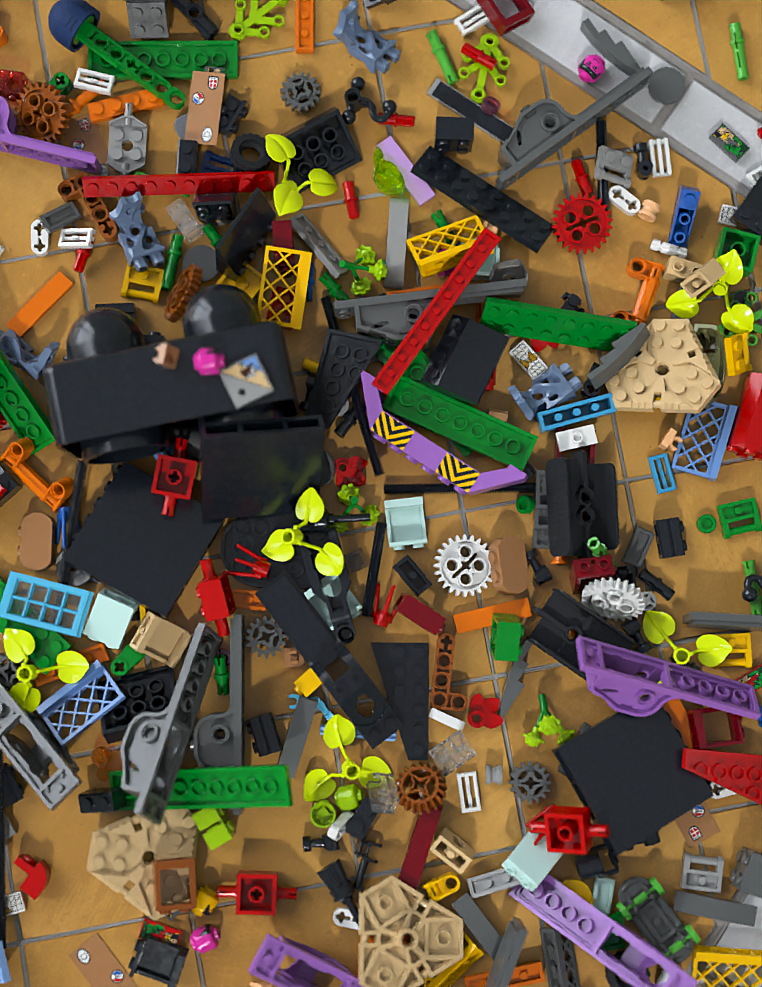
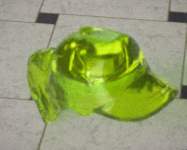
M376 147L373 156L374 183L381 193L385 195H398L405 188L404 178L394 163L383 160L384 154L382 150Z

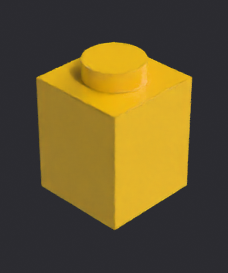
M310 668L294 682L296 685L294 689L299 695L308 697L322 682Z

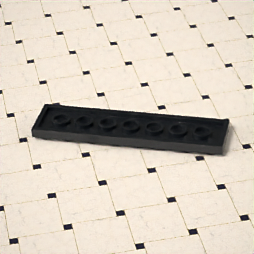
M431 146L428 147L411 169L412 174L535 253L539 252L554 230L551 227L553 224L449 157L439 153L438 150Z

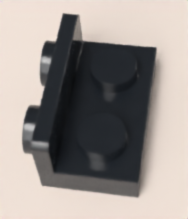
M228 94L223 103V106L228 108L227 114H220L218 132L231 138L232 134L235 135L237 133L241 119H245L248 115L249 106L246 100L241 101Z

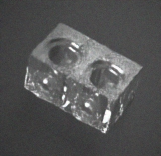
M181 197L165 207L169 217L188 244L204 235L202 227Z
M461 730L428 751L445 777L477 755Z

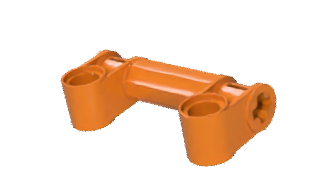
M641 257L632 259L626 266V273L632 278L643 281L633 312L631 314L618 310L610 317L615 318V316H619L621 319L637 321V326L643 322L647 323L660 284L659 278L665 266ZM632 265H639L640 271H635Z
M23 437L11 443L0 457V461L6 463L11 468V472L35 493L42 502L45 501L52 508L53 513L58 512V508L63 507L66 500L72 494V489H75L73 488L74 481L66 476L50 486L26 463V460L34 450L33 441L28 437Z

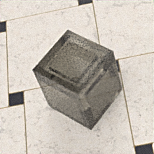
M361 548L344 555L351 574L369 566Z

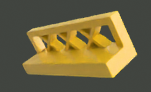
M463 931V940L466 939L469 943L463 950V958L440 972L435 978L426 977L423 979L424 987H451L484 955V952Z

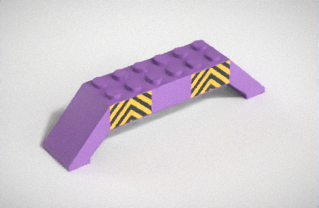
M364 370L362 371L361 379L369 427L374 433L373 437L384 445L388 442L390 443L388 447L400 455L402 452L405 453V458L415 465L418 462L421 463L423 470L431 475L434 473L438 474L437 478L448 486L450 483L455 485L453 489L463 496L466 493L471 496L523 483L528 479L527 474L511 464L505 469L480 473L392 417L382 408L384 404L382 392L371 385L375 377Z

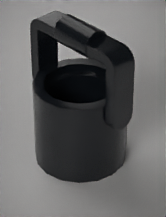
M605 843L591 847L587 854L574 856V862L581 881L597 876L601 879L619 872L617 855L611 856L609 850L608 856L615 869L604 872L598 851L607 849Z

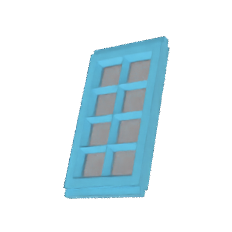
M10 571L0 602V617L81 638L94 593Z

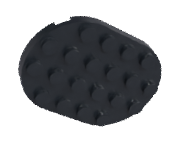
M292 513L237 517L228 525L221 541V557L228 571L255 573L252 571L253 567L235 561L236 558L255 563V560H257L236 547V544L246 547L260 557L266 558L267 562L271 563L266 578L261 577V579L255 577L232 575L236 580L249 586L264 587L286 570L300 589L311 587L298 544L293 545L295 549L294 556L284 562L273 560L261 552L274 531L292 529ZM315 530L303 533V536H308L310 544L322 549L326 543L330 542L327 532H316ZM312 549L314 558H316L320 551ZM319 572L321 580L327 576Z

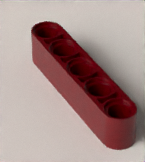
M436 804L437 810L430 808V814L424 810L422 815H418L398 880L417 890L443 804Z

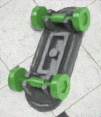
M639 876L628 878L621 884L618 894L619 903L616 904V907L627 921L632 920L647 942L676 964L685 961L693 950V941L698 944L701 941L700 937L689 924L684 926L662 895L665 891L653 876L650 879Z

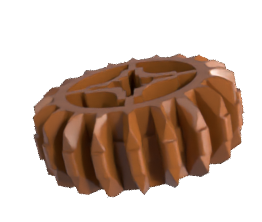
M419 762L418 766L415 767L412 763L411 769L405 767V773L399 772L401 779H396L395 781L397 785L394 786L395 797L399 800V805L404 806L406 811L411 809L412 814H415L417 810L420 815L423 814L424 810L430 814V808L437 810L436 804L442 805L443 800L441 798H446L447 796L446 792H444L448 789L445 784L446 778L442 777V771H437L435 765L431 767L427 762L423 766ZM412 782V787L409 788V791L406 793V788L408 784ZM436 784L435 791L430 796L429 791L433 788V785Z

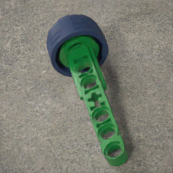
M59 0L52 6L48 16L49 30L55 40L71 52H76L86 45L158 99H162L170 108L180 110L184 107L185 95L175 86L172 87L167 80L97 27L100 20V12L85 0ZM103 40L106 42V45L99 47L96 42ZM117 51L121 54V57L114 58L111 56V53ZM132 64L135 65V67H130V68H128V65H130V66H131ZM143 74H148L151 76L152 79L149 81H145L141 78V76ZM163 85L167 90L159 92L156 87ZM176 96L181 98L182 102L176 104L171 99Z

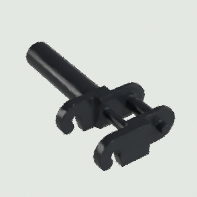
M357 840L359 847L354 854L357 855V858L361 856L363 859L360 861L353 886L356 890H361L368 862L375 864L378 862L368 858V853L372 845L382 847V844H377L370 840L364 842V844ZM363 845L367 846L365 854L361 853Z

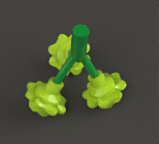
M361 245L360 248L356 249V261L352 263L341 260L339 263L340 267L351 270L355 278L350 290L355 296L366 295L371 290L370 286L372 284V281L368 280L367 277L363 279L358 277L357 269L373 273L374 277H376V282H379L381 278H386L388 270L387 265L383 264L382 259L372 266L371 264L376 262V253L372 250L371 246Z
M352 483L348 485L343 484L341 490L337 492L338 500L346 506L349 504L350 506L340 515H348L352 508H357L361 514L370 513L371 521H361L362 525L365 526L367 524L371 526L374 522H377L380 515L377 506L368 504L365 508H362L358 504V498L360 497L358 493L359 488L353 486ZM348 522L334 523V525L329 527L335 526L337 533L343 534L348 530Z
M539 694L538 700L541 712L532 732L522 734L525 737V743L532 747H538L539 743L544 744L545 741L541 739L540 732H543L546 736L554 735L558 732L557 744H562L573 738L575 729L565 730L560 725L561 720L549 712L545 694Z

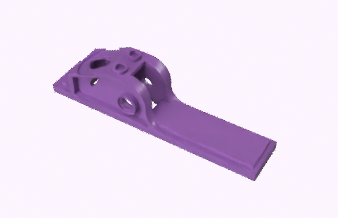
M0 96V151L93 174H102L103 167L95 153L17 135L18 125L16 123L18 119L14 116L15 113L6 100Z
M579 636L576 640L579 667L581 671L586 672L588 690L596 696L599 695L615 711L638 717L648 716L657 712L669 700L683 699L755 720L761 716L753 685ZM638 672H645L643 675H636ZM643 694H649L648 697H640Z
M547 874L548 877H545L533 891L518 885L513 887L509 893L511 897L634 987H697L699 981L686 973L682 967L623 924L605 915L550 874ZM611 932L630 942L621 959H618L612 953L602 948ZM660 964L668 974V979L659 984H652L646 975V969Z
M270 934L266 935L248 969L250 974L278 987H320L313 983L318 970L324 973L328 972L343 981L341 987H363L358 984V976L350 972L339 961L308 945L281 935L278 938ZM286 954L296 959L295 963L285 969L279 967Z

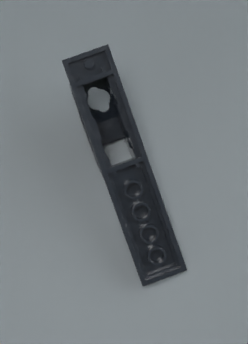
M286 570L255 593L372 749L376 748L404 726L369 676L348 649L337 640L336 635ZM340 656L350 670L336 681H333L324 668ZM363 694L372 698L375 704L372 715L368 718L359 714L356 710L358 698Z

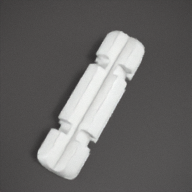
M653 239L650 246L651 250H660V253L670 256L676 255L683 259L686 258L688 252L686 248H678V246L666 242L661 243L657 239Z

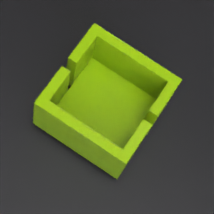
M225 808L199 809L192 815L200 832L219 821L218 824L209 828L203 834L211 851L229 841L235 835L234 830L236 826L231 819L228 820L225 817Z

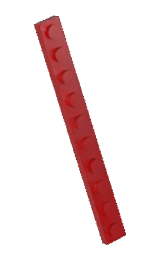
M274 171L82 177L84 198L132 196L139 191L141 196L254 192L257 187L262 192H273L275 189Z
M486 227L483 229L371 385L388 396L500 242L501 238Z

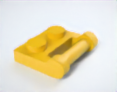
M127 263L121 297L127 298L130 296L159 304L165 270L148 267L146 271L139 273L134 266L129 267ZM130 284L155 288L154 294L129 289Z
M749 332L738 333L724 338L728 376H736L753 370L752 364H750L748 348Z
M750 633L712 634L723 638L731 645L732 651L730 653H744V658L724 659L723 662L712 667V669L734 666L752 667Z

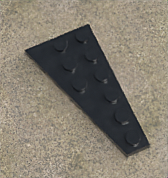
M328 328L305 415H322L325 427L324 436L360 381L362 371L367 370L383 345V340Z
M371 642L391 708L404 725L399 729V733L408 760H428V643Z

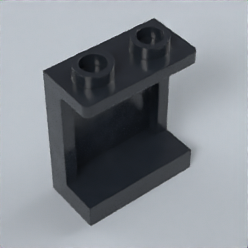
M145 933L142 940L138 939L134 951H137V953L130 960L128 968L131 971L129 976L133 977L137 973L168 984L167 987H176L189 949Z

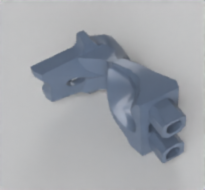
M351 0L349 5L340 11L338 24L333 31V35L344 43L350 55L363 61L371 73L379 70L385 74L391 65L387 60L389 59L396 64L401 57V52L395 48L396 40H386L375 30L363 29L359 23V3L356 0ZM363 38L365 42L359 43L357 39Z
M140 191L130 197L120 198L116 209L109 213L110 218L116 221L121 233L118 234V238L124 249L129 267L134 266L139 273L148 269L147 262L152 261L156 268L163 266L165 261L163 256L165 246L159 242L152 226L147 227L141 219L145 206L142 203ZM133 228H137L139 230L138 235L132 234ZM145 238H149L151 243H148Z
M8 329L6 332L0 330V349L9 363L27 372L38 381L43 376L44 369L55 359L60 343L53 341L37 356L32 354L35 349L17 335L15 331Z
M567 362L558 367L555 363H552L544 374L532 380L533 385L528 391L520 392L515 385L507 389L522 413L530 421L538 412L553 409L565 401L576 398L575 392L582 387V383L577 376L568 381L565 379L573 373ZM541 393L543 394V398L540 400L534 399V395Z

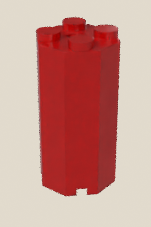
M751 372L746 376L726 447L727 451L736 453L737 457L747 459L750 456L758 461H762V373Z

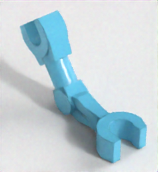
M291 694L289 698H295L298 702L300 695ZM308 697L318 701L316 708L325 715L327 720L334 716L319 697ZM289 705V708L296 709V705Z

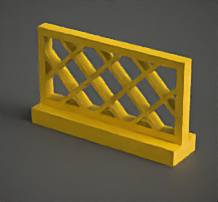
M477 215L406 240L423 279L457 267L475 242L473 240L475 235L479 236L484 229ZM476 223L474 229L467 227L469 224ZM452 230L459 231L457 235L449 234ZM463 232L471 234L469 238L461 237ZM436 236L441 237L439 242L431 239ZM445 239L453 240L451 245L443 242ZM458 241L465 243V244L456 246V244H457ZM416 243H423L421 248L413 246ZM431 245L435 246V249L430 251L426 250V247ZM440 248L447 249L446 251L438 253ZM422 254L429 256L420 260Z
M266 245L258 309L261 315V310L268 306L274 316L270 319H261L262 322L274 321L272 319L276 317L278 320L276 322L281 326L301 330L312 252ZM269 250L278 251L282 258L273 264L269 259ZM291 254H299V263L292 267L286 257ZM282 260L290 267V270L283 275L275 267ZM273 268L279 275V278L270 283L266 278V272ZM293 271L297 280L289 286L283 277ZM282 279L287 289L278 294L272 285ZM296 285L294 293V291L291 288ZM271 287L276 297L267 302L263 294L265 290ZM290 290L294 296V301L286 305L280 296ZM279 298L285 307L278 313H275L270 304ZM286 309L291 314L290 323L282 322L278 317Z
M693 945L691 976L697 981L703 979L708 985L706 987H714L721 980L728 987H735L741 981L746 987H757L762 983V976L759 977L755 972L757 968L762 966V950ZM698 961L709 964V967L702 973L697 969ZM720 963H726L730 967L722 974L716 970ZM740 965H746L749 970L740 976L735 969ZM714 970L719 977L709 983L705 976ZM733 971L738 979L729 985L724 978ZM753 973L758 980L748 986L744 979Z

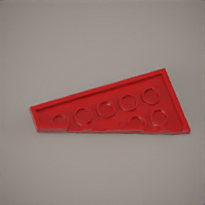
M683 748L681 768L762 805V755Z

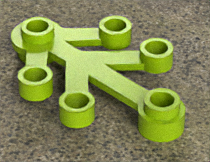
M236 0V21L229 27L231 38L237 41L243 40L246 36L268 39L270 37L268 27L262 26L259 29H252L250 27L253 24L271 25L276 28L283 27L284 18L282 15H275L274 18L263 16L277 5L281 7L286 6L289 0H270L259 10L258 0H251L249 18L244 22L243 13L247 7L245 0ZM243 3L244 6L238 7V4ZM277 19L282 20V22L279 23V24L276 23L275 21H276ZM240 28L241 32L237 33L235 30ZM262 31L268 32L266 35L261 34Z
M492 33L483 35L480 44L475 48L480 51L483 49L484 53L489 56L492 53L499 62V68L502 70L508 69L510 60L504 57L497 48L499 45L497 36ZM487 40H492L493 43H492V44H487L486 41H487ZM462 53V60L464 62L472 61L471 58H466ZM505 61L507 62V65L503 66L501 62ZM477 62L468 67H461L458 77L461 80H466L469 75L480 69L476 89L471 92L470 97L472 101L480 105L486 98V93L483 89L487 70L495 80V85L499 88L505 86L506 77L500 74L495 66L490 71V69ZM465 71L467 72V75L463 76L461 75V72ZM502 79L504 82L498 83L497 80ZM479 92L482 96L476 97L475 94Z

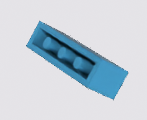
M612 393L538 412L535 415L539 433L542 434L557 428L571 426L615 413L616 407L612 401Z

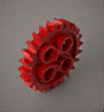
M579 192L577 198L571 194L570 201L564 198L563 202L565 205L558 204L560 211L555 210L553 212L557 215V217L551 219V221L556 222L551 227L557 229L553 236L560 237L557 243L564 242L562 248L569 246V253L573 249H576L577 255L580 250L586 255L587 249L593 253L594 246L600 249L601 245L599 242L605 244L607 241L604 236L610 237L611 235L607 232V230L613 228L608 225L613 219L607 218L611 211L605 212L604 209L608 205L601 206L602 199L595 201L596 195H593L590 199L587 192L584 197ZM584 207L592 209L591 216L583 214L582 210ZM572 214L575 221L573 223L566 222L565 215ZM595 216L598 217L597 220L586 223L584 228L578 226L570 231L566 230L568 227L577 225L580 219L584 222ZM596 224L599 227V232L597 234L591 233L589 230L590 225ZM572 232H580L581 240H573Z

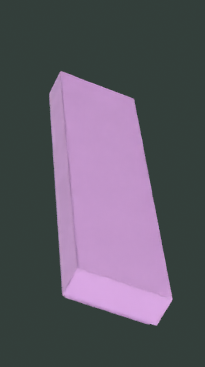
M391 136L375 146V149L420 207L435 197V193L429 185L411 173L413 164Z

